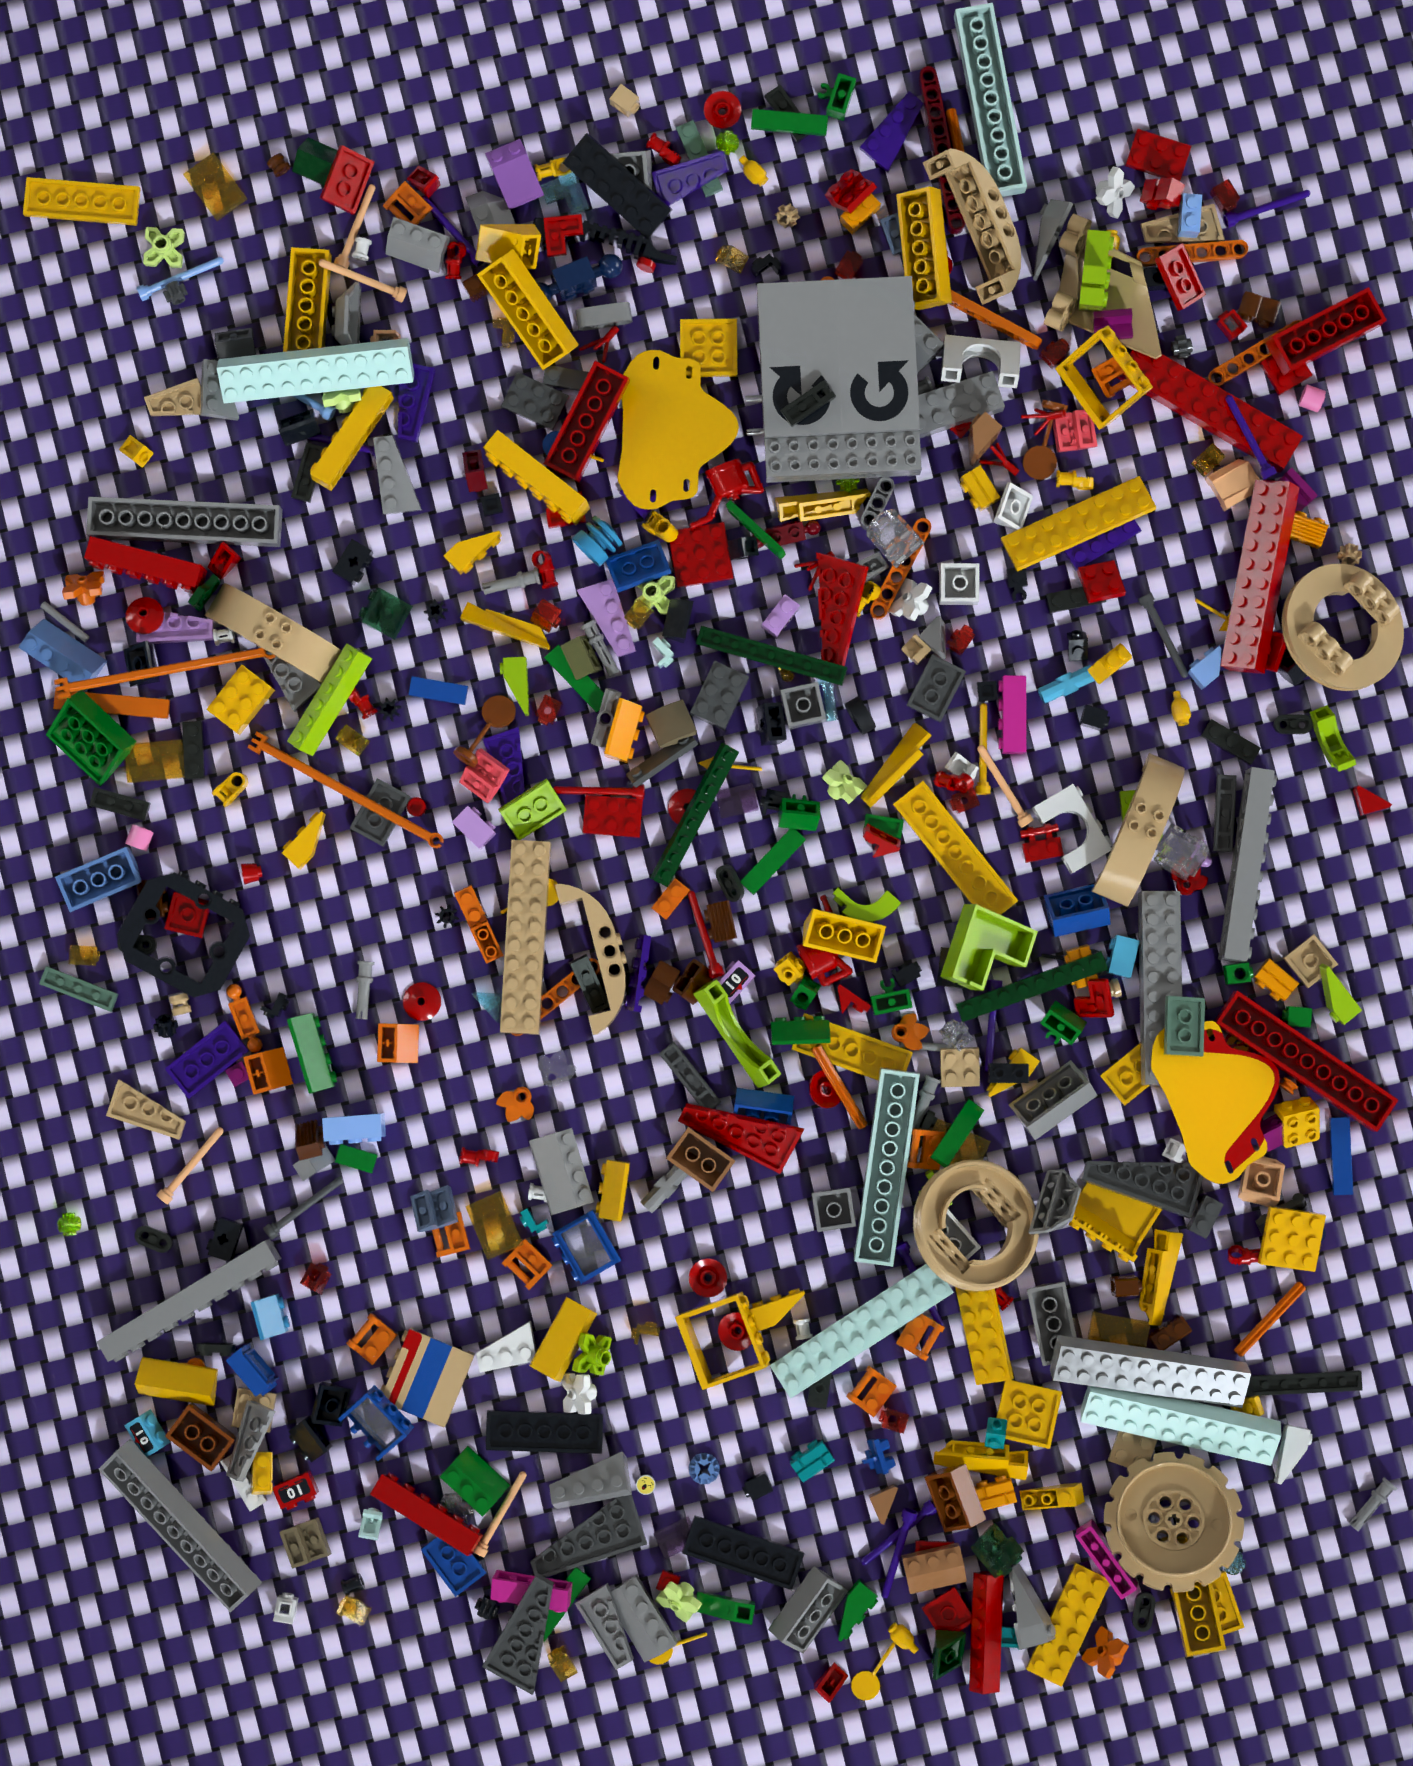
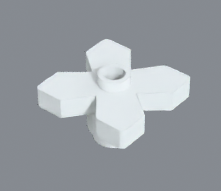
M1113 166L1108 174V180L1100 181L1097 184L1096 200L1101 205L1107 206V213L1111 217L1118 219L1123 210L1122 199L1129 197L1135 186L1131 181L1123 180L1124 172L1120 168Z
M905 579L900 588L902 596L893 601L888 612L894 616L900 617L903 615L907 619L915 621L918 615H923L928 610L929 604L926 598H928L932 587L922 582L917 585L913 580Z
M565 1373L562 1378V1385L567 1391V1395L563 1400V1411L566 1413L578 1412V1414L583 1415L591 1414V1401L596 1398L597 1389L594 1384L590 1383V1375Z

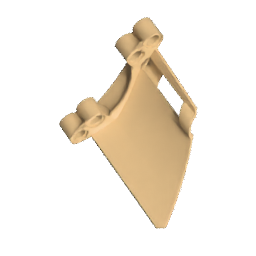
M1072 214L1067 230L1063 233L1059 242V247L1064 249L1066 253L1059 291L1053 299L1051 309L1046 314L1044 325L1062 332L1066 325L1070 323L1094 333L1093 312L1079 311L1087 231L1090 230L1092 221L1076 214ZM1113 248V250H1109L1108 255L1129 263L1133 278L1113 269L1107 270V272H1111L1109 287L1105 289V292H1108L1106 308H1102V311L1132 308L1133 338L1119 339V341L1125 347L1157 359L1162 354L1142 262Z

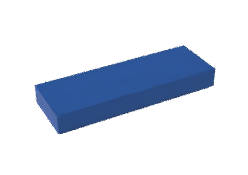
M412 676L408 695L465 705L468 686Z

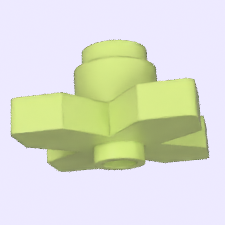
M146 227L145 239L152 245V248L144 253V265L156 267L165 259L171 268H182L183 256L175 248L184 243V230L172 228L166 235H162L158 228Z
M361 388L323 392L324 407L335 406L339 413H348L352 411L355 401L362 400Z
M662 576L657 583L652 580L638 585L637 587L642 590L643 595L635 599L634 611L636 613H647L655 605L660 614L667 615L670 600L665 595L675 589L676 578L674 576Z
M839 760L832 769H829L822 776V779L829 785L827 789L828 794L835 800L843 798L848 804L867 787L860 778L853 777L850 774L849 767L842 760Z
M670 1581L665 1589L661 1590L655 1598V1602L662 1607L671 1608L676 1616L685 1623L702 1605L699 1600L693 1597L694 1588L687 1582H681L676 1585Z

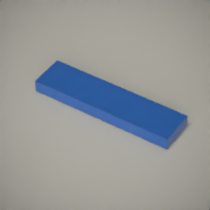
M1350 1117L1329 1118L1333 1195H1353Z

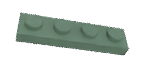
M694 120L676 127L689 161L708 155ZM718 177L701 187L705 198L723 191Z
M48 966L45 967L39 983L109 1012H112L119 995Z

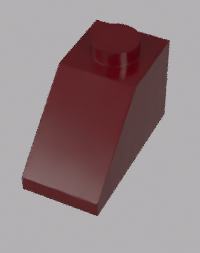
M481 449L463 452L464 470L469 492H480L488 489Z

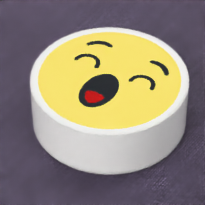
M648 1474L641 1475L636 1482L637 1490L643 1495L651 1494L656 1486L654 1478Z

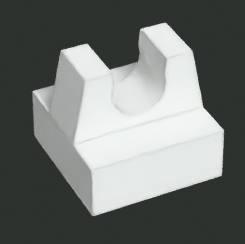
M1170 1138L1162 1156L1177 1163H1183L1184 1159L1181 1157L1186 1152L1185 1145Z

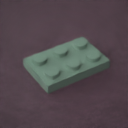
M1165 996L1164 1055L1203 1057L1205 998Z

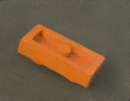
M675 878L651 908L667 920L690 889Z

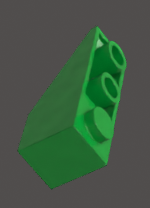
M858 1579L846 1594L838 1633V1640L840 1642L850 1637L853 1633L852 1628L856 1623L859 1625L866 1616L864 1613L867 1609L871 1610L878 1602L876 1599L878 1597L877 1593L861 1579Z
M697 1591L696 1599L702 1603L697 1612L752 1625L755 1601Z

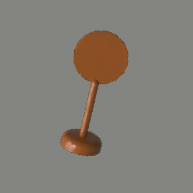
M1042 400L1041 403L1044 409L1051 410V412L1065 410L1066 412L1068 409L1067 405L1053 401ZM1053 420L1047 424L1042 446L1030 448L1023 458L1024 470L1031 478L1038 480L1046 479L1054 473L1057 467L1055 453L1046 447Z
M503 695L489 698L482 707V716L487 724L469 749L458 746L453 751L454 755L468 766L475 767L478 759L472 752L491 726L495 728L505 727L514 720L516 707L513 701Z

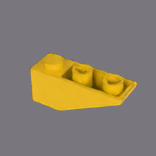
M496 531L457 542L443 556L460 575L463 572L466 574L473 568L472 564L477 559L480 561L487 555L486 551L491 546L494 548L501 541L500 537L502 536L501 532Z
M322 811L313 814L309 819L311 822L306 827L302 826L297 831V837L293 841L289 840L283 846L284 851L282 854L300 870L315 854L326 816Z
M1022 1048L1014 1049L1008 1057L1011 1060L1009 1064H1029V1077L1040 1062ZM990 1083L987 1091H989L987 1096L992 1097L1017 1083Z
M799 1288L788 1291L789 1295L782 1297L779 1294L770 1297L771 1301L763 1303V1300L752 1303V1307L749 1310L755 1316L757 1331L775 1326L805 1295L804 1290L800 1291Z
M1082 1482L1020 1491L1022 1510L1075 1507L1085 1502Z

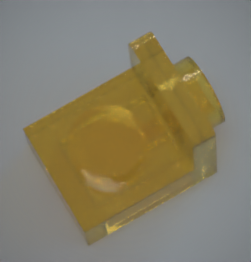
M637 599L624 618L628 620L627 624L630 627L640 629L645 625L644 623L654 610L640 599Z
M565 1646L556 1648L547 1655L550 1666L560 1682L578 1673Z

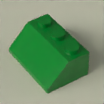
M813 1016V1020H806V1017H794V1021H786V1017L775 1018V1022H771L772 1045L831 1043L829 1020H825V1016Z
M469 1446L458 1455L440 1476L446 1484L482 1517L510 1486L500 1474Z

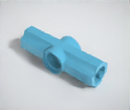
M1086 666L1073 673L1064 674L1056 678V681L1038 688L1037 690L1043 703H1048L1061 696H1067L1079 690L1078 688L1094 682V678L1087 670L1091 666Z

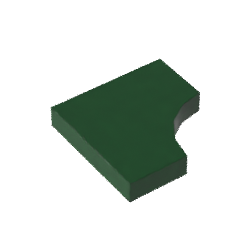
M213 574L205 584L196 589L188 603L196 610L201 611L220 585L221 580Z

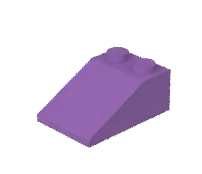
M520 139L485 153L488 164L509 210L544 196Z

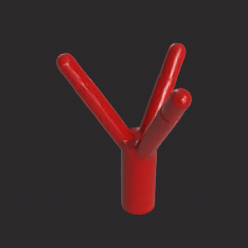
M613 325L603 338L580 347L579 350L582 351L594 345L596 346L593 349L597 350L605 343L602 362L604 363L609 342L617 334L619 328Z
M1035 408L1034 411L1039 414L1021 415L1022 419L1046 418L1034 432V435L1037 436L1051 420L1066 417L1065 410L1046 412Z
M999 443L995 444L998 451L992 445L990 449L1002 462L979 461L980 464L1003 466L1014 476L1020 471L1006 459Z
M832 551L827 553V555L835 557ZM818 560L795 564L794 567L809 566L807 571H810L818 566ZM817 569L809 585V591L812 590L816 582Z

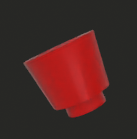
M256 863L241 864L244 885L259 881V877H262L261 866H257Z

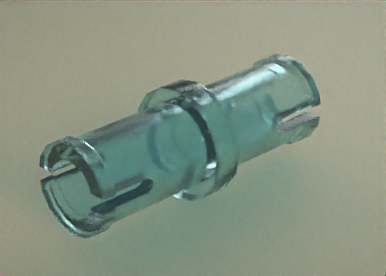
M821 683L826 722L838 720L836 710L837 699H835L833 683Z

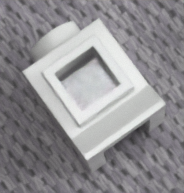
M286 1592L279 1595L273 1621L293 1624L299 1598L294 1597L292 1593Z

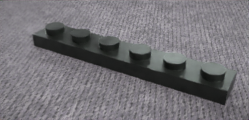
M1362 1371L1253 1375L1250 1377L1246 1396L1363 1391Z

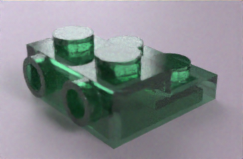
M381 588L372 589L367 597L369 600L366 607L363 606L358 614L361 617L359 622L395 640L413 606Z
M996 1523L990 1525L970 1547L994 1578L1001 1575L1005 1577L1013 1570L1011 1565H1016L1023 1559L1021 1554L1024 1550L1012 1536L1007 1538Z

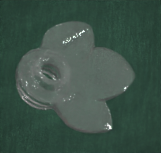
M563 1050L554 1053L550 1059L541 1055L538 1062V1068L543 1073V1082L548 1087H556L561 1081L570 1080L577 1068L574 1065H567L566 1055ZM550 1074H554L556 1076L555 1081L549 1080Z
M451 1492L450 1494L446 1493L443 1495L441 1505L445 1506L448 1512H453V1514L455 1513L464 1519L463 1522L467 1524L466 1514H473L472 1507L467 1502L462 1501L461 1497L456 1493Z

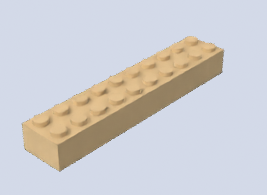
M512 840L500 1021L501 1033L540 1035L551 857L550 842Z

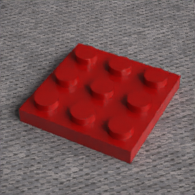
M724 522L696 527V529H691V527L678 529L677 538L670 542L677 588L734 579Z

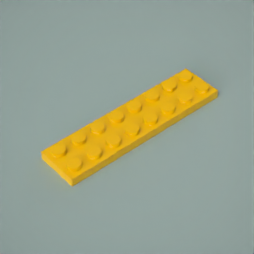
M1140 476L1005 535L1001 537V542L1018 572L1155 511L1156 505Z
M924 781L893 804L971 904H977L1001 915L1018 902V899Z

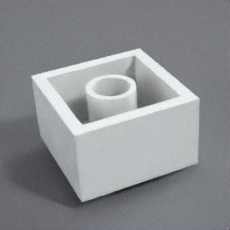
M941 563L939 567V605H978L979 563Z

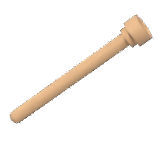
M370 184L367 188L342 254H339L334 261V264L346 269L350 265L349 254L375 191L373 184Z
M324 259L319 261L321 267L389 293L398 302L402 303L406 296L407 288L396 286L394 288Z
M983 745L978 746L979 754L1017 813L1019 826L1022 828L1034 821L1031 814H1028L1027 811L1024 812L985 747Z
M218 1127L172 1183L156 1194L159 1199L166 1204L172 1201L173 1192L223 1134V1128Z
M521 1471L483 1538L476 1546L475 1554L485 1558L488 1552V1543L527 1476L526 1472Z

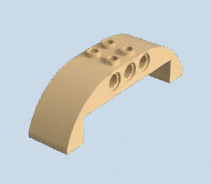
M950 148L924 161L923 165L930 180L942 175L946 176L989 278L988 282L975 287L982 305L1010 293L1019 278L1021 249L1016 229L992 176L974 157L957 149Z
M226 583L222 585L204 615L311 676L321 684L342 652L341 649L302 625Z
M1151 753L1148 754L1141 770L1143 774L1104 869L1098 875L1092 892L1128 907L1152 860L1175 804L1185 772L1184 767Z
M556 884L555 888L561 906L581 900L584 903L611 1009L610 1011L588 1016L593 1035H598L615 1020L621 1010L626 994L624 964L627 963L625 952L620 951L619 945H623L619 933H616L608 913L595 898L579 888L565 884ZM603 928H609L611 931L610 935L606 938L600 935ZM612 946L615 948L613 956H606L605 950L607 947ZM613 965L620 967V972L617 975L610 973V968Z

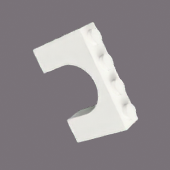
M945 335L941 381L960 383L962 364L970 358L981 357L992 361L997 366L998 387L1017 388L1020 372L1021 342Z
M1074 784L1032 808L1041 825L1062 813H1073L1084 821L1087 830L1085 841L1080 847L1061 857L1070 874L1110 852L1113 845L1110 838L1103 835L1101 823L1098 819L1095 820L1093 818L1091 806L1088 802L1084 803L1081 798L1083 796L1082 791L1078 786L1075 787Z

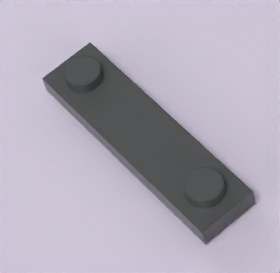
M549 366L545 369L543 384L580 391L589 372Z
M693 736L680 739L677 744L664 747L637 767H634L626 776L636 788L693 749L698 743Z
M1216 775L1213 851L1233 852L1237 775Z
M672 1042L659 1053L700 1106L713 1109L721 1103L720 1099L675 1042Z

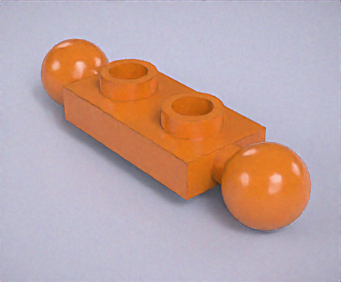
M231 984L227 987L226 993L234 1002L228 1005L241 1039L248 1038L247 1048L253 1053L259 1052L262 1049V1041L255 1035L261 1032L248 998H241V987L237 984Z

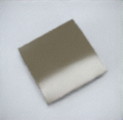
M683 700L665 705L646 715L659 748L677 744L678 740L694 736L697 733Z
M319 1517L279 1532L292 1569L332 1554Z

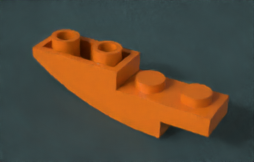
M472 885L454 892L486 964L504 956Z

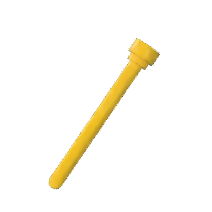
M982 703L980 705L979 746L983 745L987 750V704ZM979 754V782L975 786V794L989 795L991 794V786L987 782V765Z

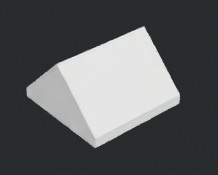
M1007 482L993 523L1016 531L1023 528L1033 495L1013 483Z

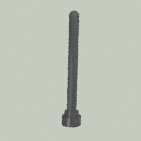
M1151 592L1139 598L1138 601L1144 609L1147 608L1181 677L1186 678L1188 672L1153 605L1155 604L1153 601L1155 598Z
M337 1177L277 1223H269L263 1227L271 1240L276 1238L281 1228L341 1185L343 1178Z

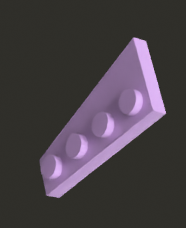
M613 579L578 589V594L596 620L617 657L636 652Z
M142 611L140 615L145 616L147 612ZM164 612V620L161 626L150 634L136 633V643L139 644L143 641H149L151 644L214 640V622L210 619Z

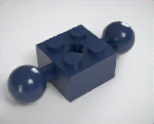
M606 254L600 259L597 266L591 267L586 256L552 270L554 283L547 285L543 282H537L549 302L552 296L558 293L562 301L565 299L570 301L575 299L580 293L584 292V294L594 291V288L597 287L596 278L600 276L615 278L620 275L623 264L617 255Z

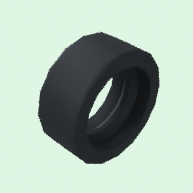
M858 696L845 703L848 714L862 735L876 727L871 714Z

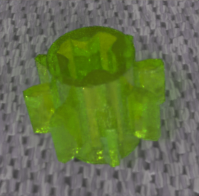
M725 130L724 133L720 132L716 138L717 150L724 151L726 155H730V152L735 153L739 146L737 135L729 130Z
M859 478L836 479V485H840V491L844 490L848 493L853 489H857V483L860 482Z
M75 1212L62 1213L63 1218H59L57 1221L59 1232H63V1236L77 1235L76 1231H79L82 1225L80 1217L75 1216Z

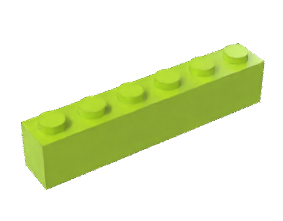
M346 643L287 742L302 752L311 756L314 755L371 662L372 658Z

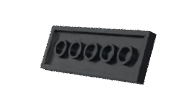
M588 133L583 136L563 161L567 168L647 239L652 236L673 210Z
M487 1410L486 1450L602 1454L603 1414L591 1413L583 1415L562 1412Z
M694 1515L682 1549V1554L789 1590L793 1589L805 1554L803 1551Z

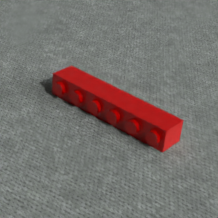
M389 1472L388 1475L382 1474L370 1495L466 1556L472 1555L483 1536L479 1533L480 1529L473 1524L468 1526L463 1523L464 1519L454 1513L452 1516L446 1512L448 1509L439 1503L435 1505L430 1502L431 1498L424 1493L419 1495L414 1492L415 1488L408 1483L403 1485L398 1481L399 1478Z
M993 1571L973 1572L969 1691L979 1694L1000 1692L1004 1574Z

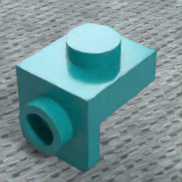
M529 1208L520 1212L522 1216L519 1218L524 1227L528 1226L531 1233L536 1230L538 1234L547 1229L548 1219L537 1225Z
M988 1418L984 1447L1004 1449L1007 1429L1006 1419Z
M1002 1626L1001 1647L1018 1648L1019 1650L1014 1627Z

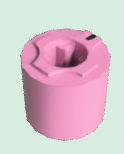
M1307 384L1302 392L1298 406L1318 413L1325 400L1326 391Z
M132 824L125 844L147 851L154 833L151 830Z

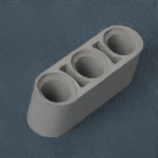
M629 302L585 307L575 311L578 330L580 331L612 327L613 325H626L633 322Z
M882 477L878 481L862 514L860 525L866 531L875 529L893 493L895 485L890 477ZM888 483L891 489L883 491L880 485ZM874 500H880L882 502V507L875 508L872 505V502ZM866 517H872L874 519V524L867 525L865 524L864 519Z

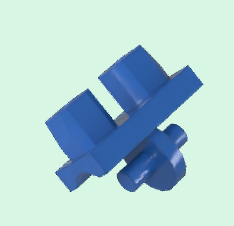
M888 1439L866 1440L869 1449L865 1450L866 1458L862 1459V1464L868 1463L870 1470L875 1469L877 1474L884 1475L889 1473V1469L896 1466L892 1456L884 1458L883 1451L890 1449Z

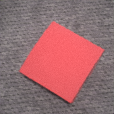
M1075 410L1066 413V417L1053 419L1057 453L1097 447L1095 425L1085 410Z
M480 748L475 753L478 759L477 765L475 767L466 766L459 783L483 801L489 803L498 792L510 769Z

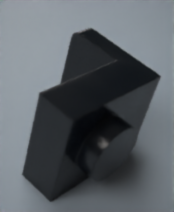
M769 253L764 258H757L752 263L753 266H751V272L756 278L769 267H772L778 275L781 273L780 267L782 265L776 257H772Z
M1074 630L1067 633L1068 660H1088V638L1086 632Z
M767 789L766 796L762 795L759 807H763L762 814L766 815L767 809L779 811L782 798H789L790 793Z
M279 992L272 1009L261 1006L260 1010L264 1011L263 1015L272 1019L275 1016L280 1017L282 1011H286L290 1000L287 999L289 996Z

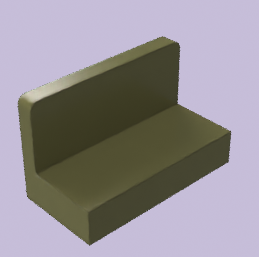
M587 635L578 636L561 645V649L576 680L603 670L592 646L588 643Z

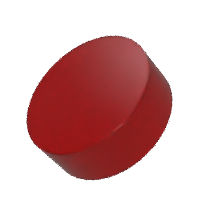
M640 257L636 263L639 269L647 273H653L656 268V264L645 257Z
M419 797L411 798L407 803V811L414 817L422 816L426 811V803Z

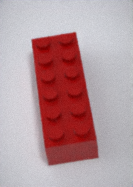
M1368 287L1272 336L1266 342V345L1282 375L1285 376L1373 331L1385 323L1387 319Z
M594 361L543 463L545 466L580 482L630 382L629 377Z
M92 536L89 538L84 556L89 565L95 569L104 570V568H107L111 573L117 575L125 573L130 578L140 580L142 577L148 580L147 582L159 585V582H161L166 587L175 590L180 587L184 592L194 594L196 589L204 584L207 570L200 564Z

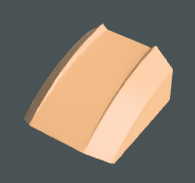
M1242 459L1224 466L1205 478L1206 483L1211 487L1224 512L1252 496L1255 480H1260L1249 461Z
M1264 1156L1249 1164L1243 1171L1238 1197L1242 1201L1265 1207L1276 1206L1280 1201L1285 1164L1277 1159Z

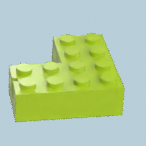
M1087 231L1079 311L1093 312L1102 311V308H1106L1108 292H1105V289L1109 287L1111 273L1107 272V270H1110L1112 256H1108L1109 250H1113L1114 237L1110 236V231Z
M964 904L940 977L958 983V985L970 990L984 991L994 959L1013 967H1027L1038 931L977 904Z

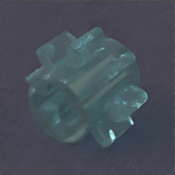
M1238 1552L1229 1568L1224 1567L1226 1573L1237 1575L1245 1569L1246 1560L1242 1559L1243 1555Z

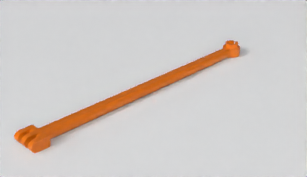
M256 648L68 683L67 677L54 680V684H63V686L55 688L56 692L64 691V693L57 695V699L61 700L71 698L70 692L260 657L273 659L276 656L267 654V651L263 648Z
M256 731L255 735L261 739L258 741L252 738L251 742L257 744L255 748L252 745H248V749L259 755L261 751L266 752L426 840L431 847L435 849L442 847L441 844H434L433 842L435 838H439L440 842L444 843V838L439 833L427 831L267 743L269 738Z

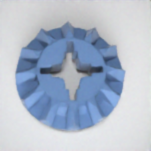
M700 1453L690 1461L689 1474L695 1482L709 1484L718 1477L720 1466L713 1455ZM710 1462L708 1467L710 1475L708 1473L706 1474L705 1472L698 1475L700 1473L699 1471L701 1470L699 1464L705 1466Z

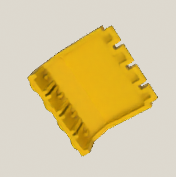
M1086 1182L1080 1192L1073 1219L1068 1225L1077 1231L1080 1228L1086 1231L1085 1236L1093 1241L1096 1239L1103 1242L1101 1245L1109 1252L1115 1250L1119 1253L1117 1257L1126 1263L1129 1260L1134 1262L1138 1257L1136 1252L1162 1209Z

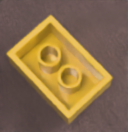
M241 665L206 710L240 735L275 690L244 665Z

